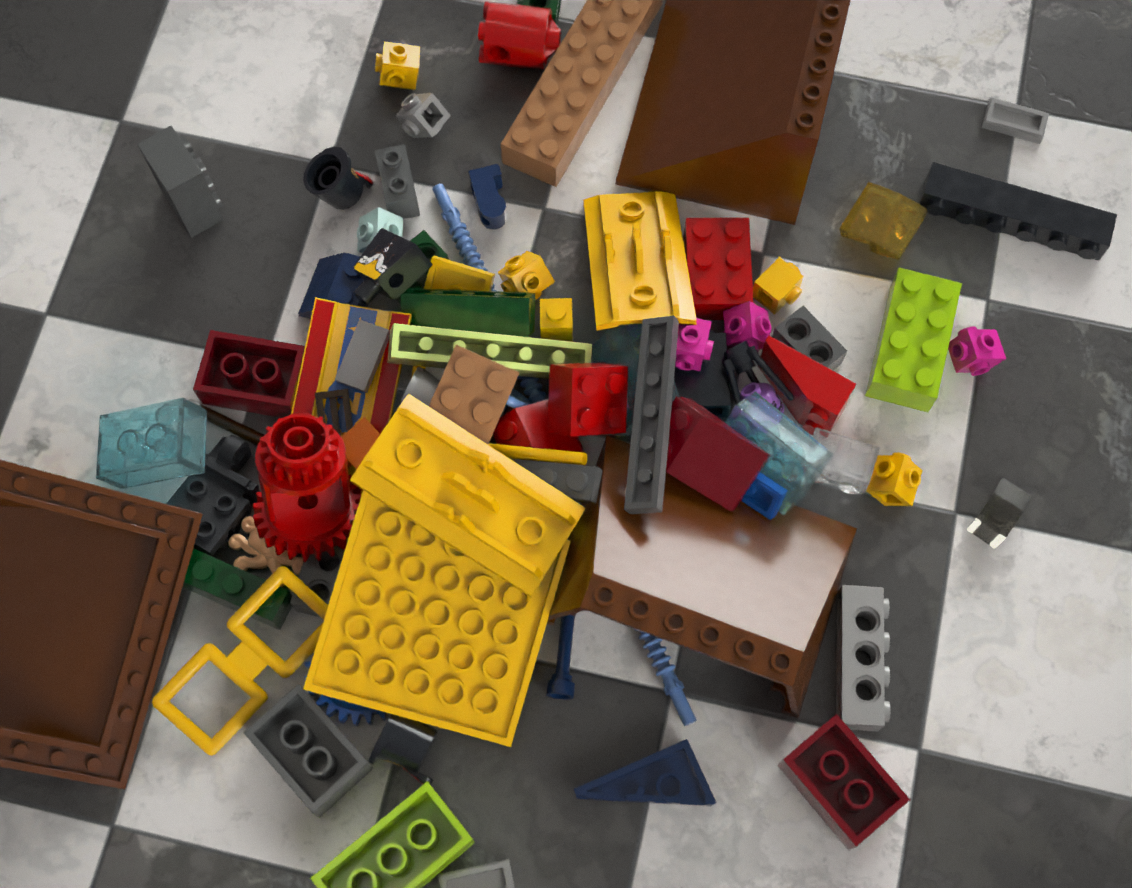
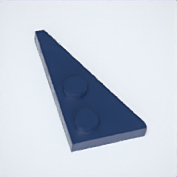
M688 739L574 789L576 798L584 800L712 806L716 804V800Z

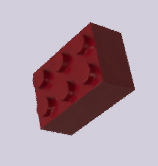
M210 330L193 391L201 403L205 405L280 418L289 416L292 411L305 346Z
M837 714L777 765L848 850L861 844L911 800Z

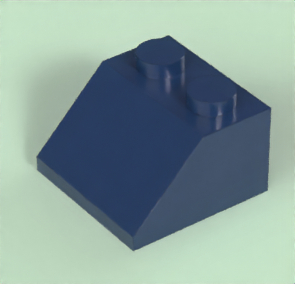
M344 252L319 259L300 307L299 316L311 319L315 297L368 308L367 305L362 303L353 294L356 288L364 281L354 271V265L360 256Z

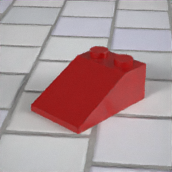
M768 335L760 357L794 395V399L792 401L788 400L759 366L758 368L770 385L773 386L795 420L803 426L804 430L813 436H822L827 439L844 411L856 383Z

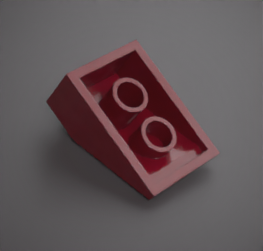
M676 396L671 407L666 473L727 510L734 512L771 455L694 400Z

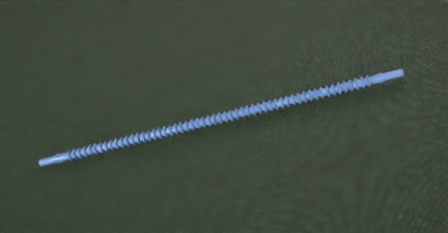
M435 185L432 190L443 211L441 216L450 226L449 234L453 235L452 241L456 243V249L460 250L459 255L463 257V264L488 272L487 268L483 267V260H479L481 255L476 252V245H472L474 240L469 237L470 232L466 230L467 225L461 223V214L453 206L444 185ZM493 283L491 291H497L493 290L495 288V285ZM518 376L517 379L522 380L520 386L526 388L524 394L530 396L528 400L531 404L546 400L544 399L546 393L540 391L543 387L542 384L537 383L539 378ZM640 631L639 639L645 641L643 648L649 650L647 657L654 660L651 666L657 667L656 676H661L664 684L663 690L667 696L670 695L683 725L688 726L696 722L694 713L682 690L685 687L673 671L675 665L669 664L671 656L665 655L667 648L660 644L663 639Z

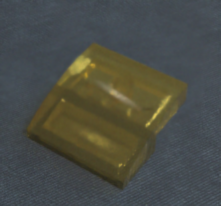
M868 182L840 226V234L842 237L869 244L870 251L899 260L927 215V209L900 193Z

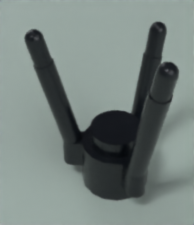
M744 341L723 353L727 360L722 362V365L727 372L732 395L738 410L742 409V402L734 370L737 371L738 375L746 372L751 383H760L752 370L756 366L754 361L788 400L792 401L794 399V395L760 357L755 346L749 347L747 341Z

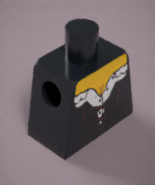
M381 228L354 265V271L364 281L356 288L353 294L367 306L379 293L395 300L433 264L415 243Z

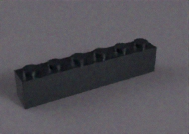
M935 162L932 163L927 174L917 209L924 210L931 215H942L956 219L962 224H973L986 228L993 233L1008 234L1017 237L1021 241L1036 242L1046 245L1052 250H1063L1077 254L1084 259H1095L1098 261L1110 247L1117 214Z

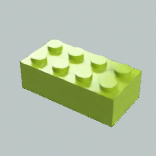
M898 268L890 286L865 393L866 397L924 412L930 411L938 398L962 283Z
M427 781L310 879L317 888H423L474 845L475 841Z

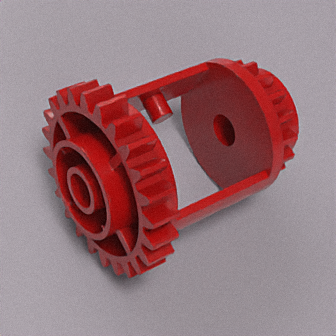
M306 413L291 414L277 419V422L272 427L268 426L266 428L267 433L260 438L255 453V463L261 492L256 493L257 503L253 504V519L258 537L264 538L267 548L275 546L276 555L278 556L287 550L289 560H293L298 553L302 555L303 562L308 560L309 554H314L316 559L320 561L324 551H327L333 557L335 556V546H339L344 550L346 548V538H349L362 495L360 494V487L350 482L352 475L348 474L344 441L338 432L333 429L332 425L324 424L322 417L316 418Z

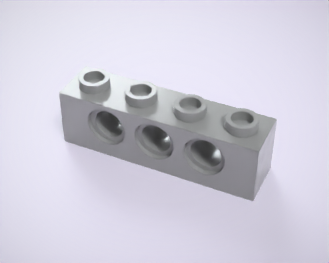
M842 585L836 596V714L850 730L878 732L885 726V722H889L890 702L885 701V687H889L890 669L889 666H884V653H888L890 646L889 632H884V619H888L889 599L884 598V587ZM863 617L870 622L871 630L863 631L859 629L856 625V618ZM856 651L868 653L871 658V665L865 666L860 664L856 659ZM856 685L866 686L871 692V700L865 701L860 699L856 694Z

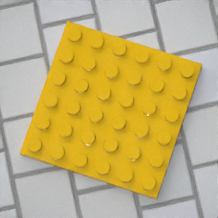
M363 490L303 690L511 747L571 541L566 540L541 583L530 597Z

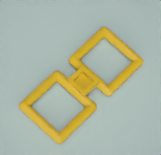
M286 566L277 568L228 619L226 623L227 628L241 641L227 656L214 644H204L152 699L153 707L207 755L213 756L217 754L268 700L267 692L253 681L267 665L280 677L289 678L315 651L323 622L286 661L244 624L283 583L324 620L328 604ZM208 660L251 697L212 738L170 702Z

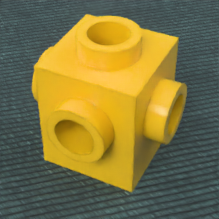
M384 42L382 54H376L375 72H380L379 85L415 90L419 71L420 47Z
M529 251L510 258L505 263V267L497 272L503 281L500 284L503 292L535 293V300L542 295L543 290L555 282L542 257Z
M894 452L892 455H877L870 474L867 492L884 506H913L923 470L911 461L910 456L904 453Z

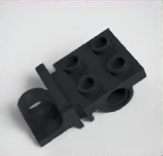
M230 435L227 438L223 436L209 454L203 452L197 459L199 473L193 470L166 503L203 514L193 548L210 556H213L219 547L225 549L229 546L228 541L230 537L238 534L242 517L245 514L249 515L251 513L250 504L257 503L256 493L260 492L257 483L238 474L239 470L251 457V450L247 442L234 435Z

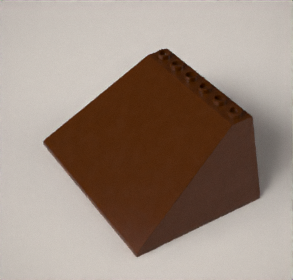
M666 0L615 185L646 192L661 191L676 195L677 199L795 225L819 140L851 0Z
M606 436L595 465L603 470L596 504L581 502V505L586 509L567 539L571 542L547 624L554 626L556 618L566 615L576 616L578 612L585 610L772 680L770 690L780 692L785 699V705H783L781 712L799 718L857 528L785 501L782 502L777 515L772 520L767 519L742 501H740L734 512H731L668 473L665 476L662 512L629 514L624 510L630 444Z
M0 460V767L125 790L203 516L202 513Z

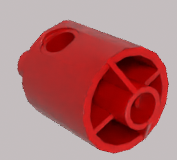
M485 1L483 19L486 22H480L478 30V40L484 41V45L480 46L479 63L545 70L548 58L556 53L561 42V28H558L552 19L551 8Z

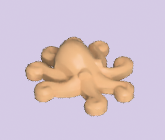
M246 516L242 520L241 526L247 534H250L248 540L242 534H234L230 537L228 544L233 550L242 548L248 554L255 555L256 557L239 556L235 559L233 566L247 571L249 568L264 569L269 567L272 573L282 565L291 566L294 574L299 576L303 559L295 557L293 560H289L287 550L279 556L276 555L275 546L267 548L264 538L258 537L253 517Z

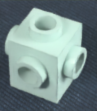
M379 207L360 217L357 229V252L363 254L381 228L402 237L403 218Z

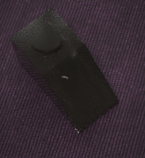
M1002 477L967 530L995 549L1008 536L1024 512L1031 495Z

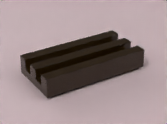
M341 389L315 393L318 418L322 417L324 424H326L323 399H329L333 429L340 436L341 431L336 397H342L346 429L349 431L353 427L349 390Z

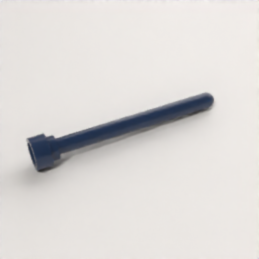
M572 615L561 617L556 671L551 675V680L547 681L546 696L554 699L570 700L574 698L575 683L572 682V676L569 675L575 616Z

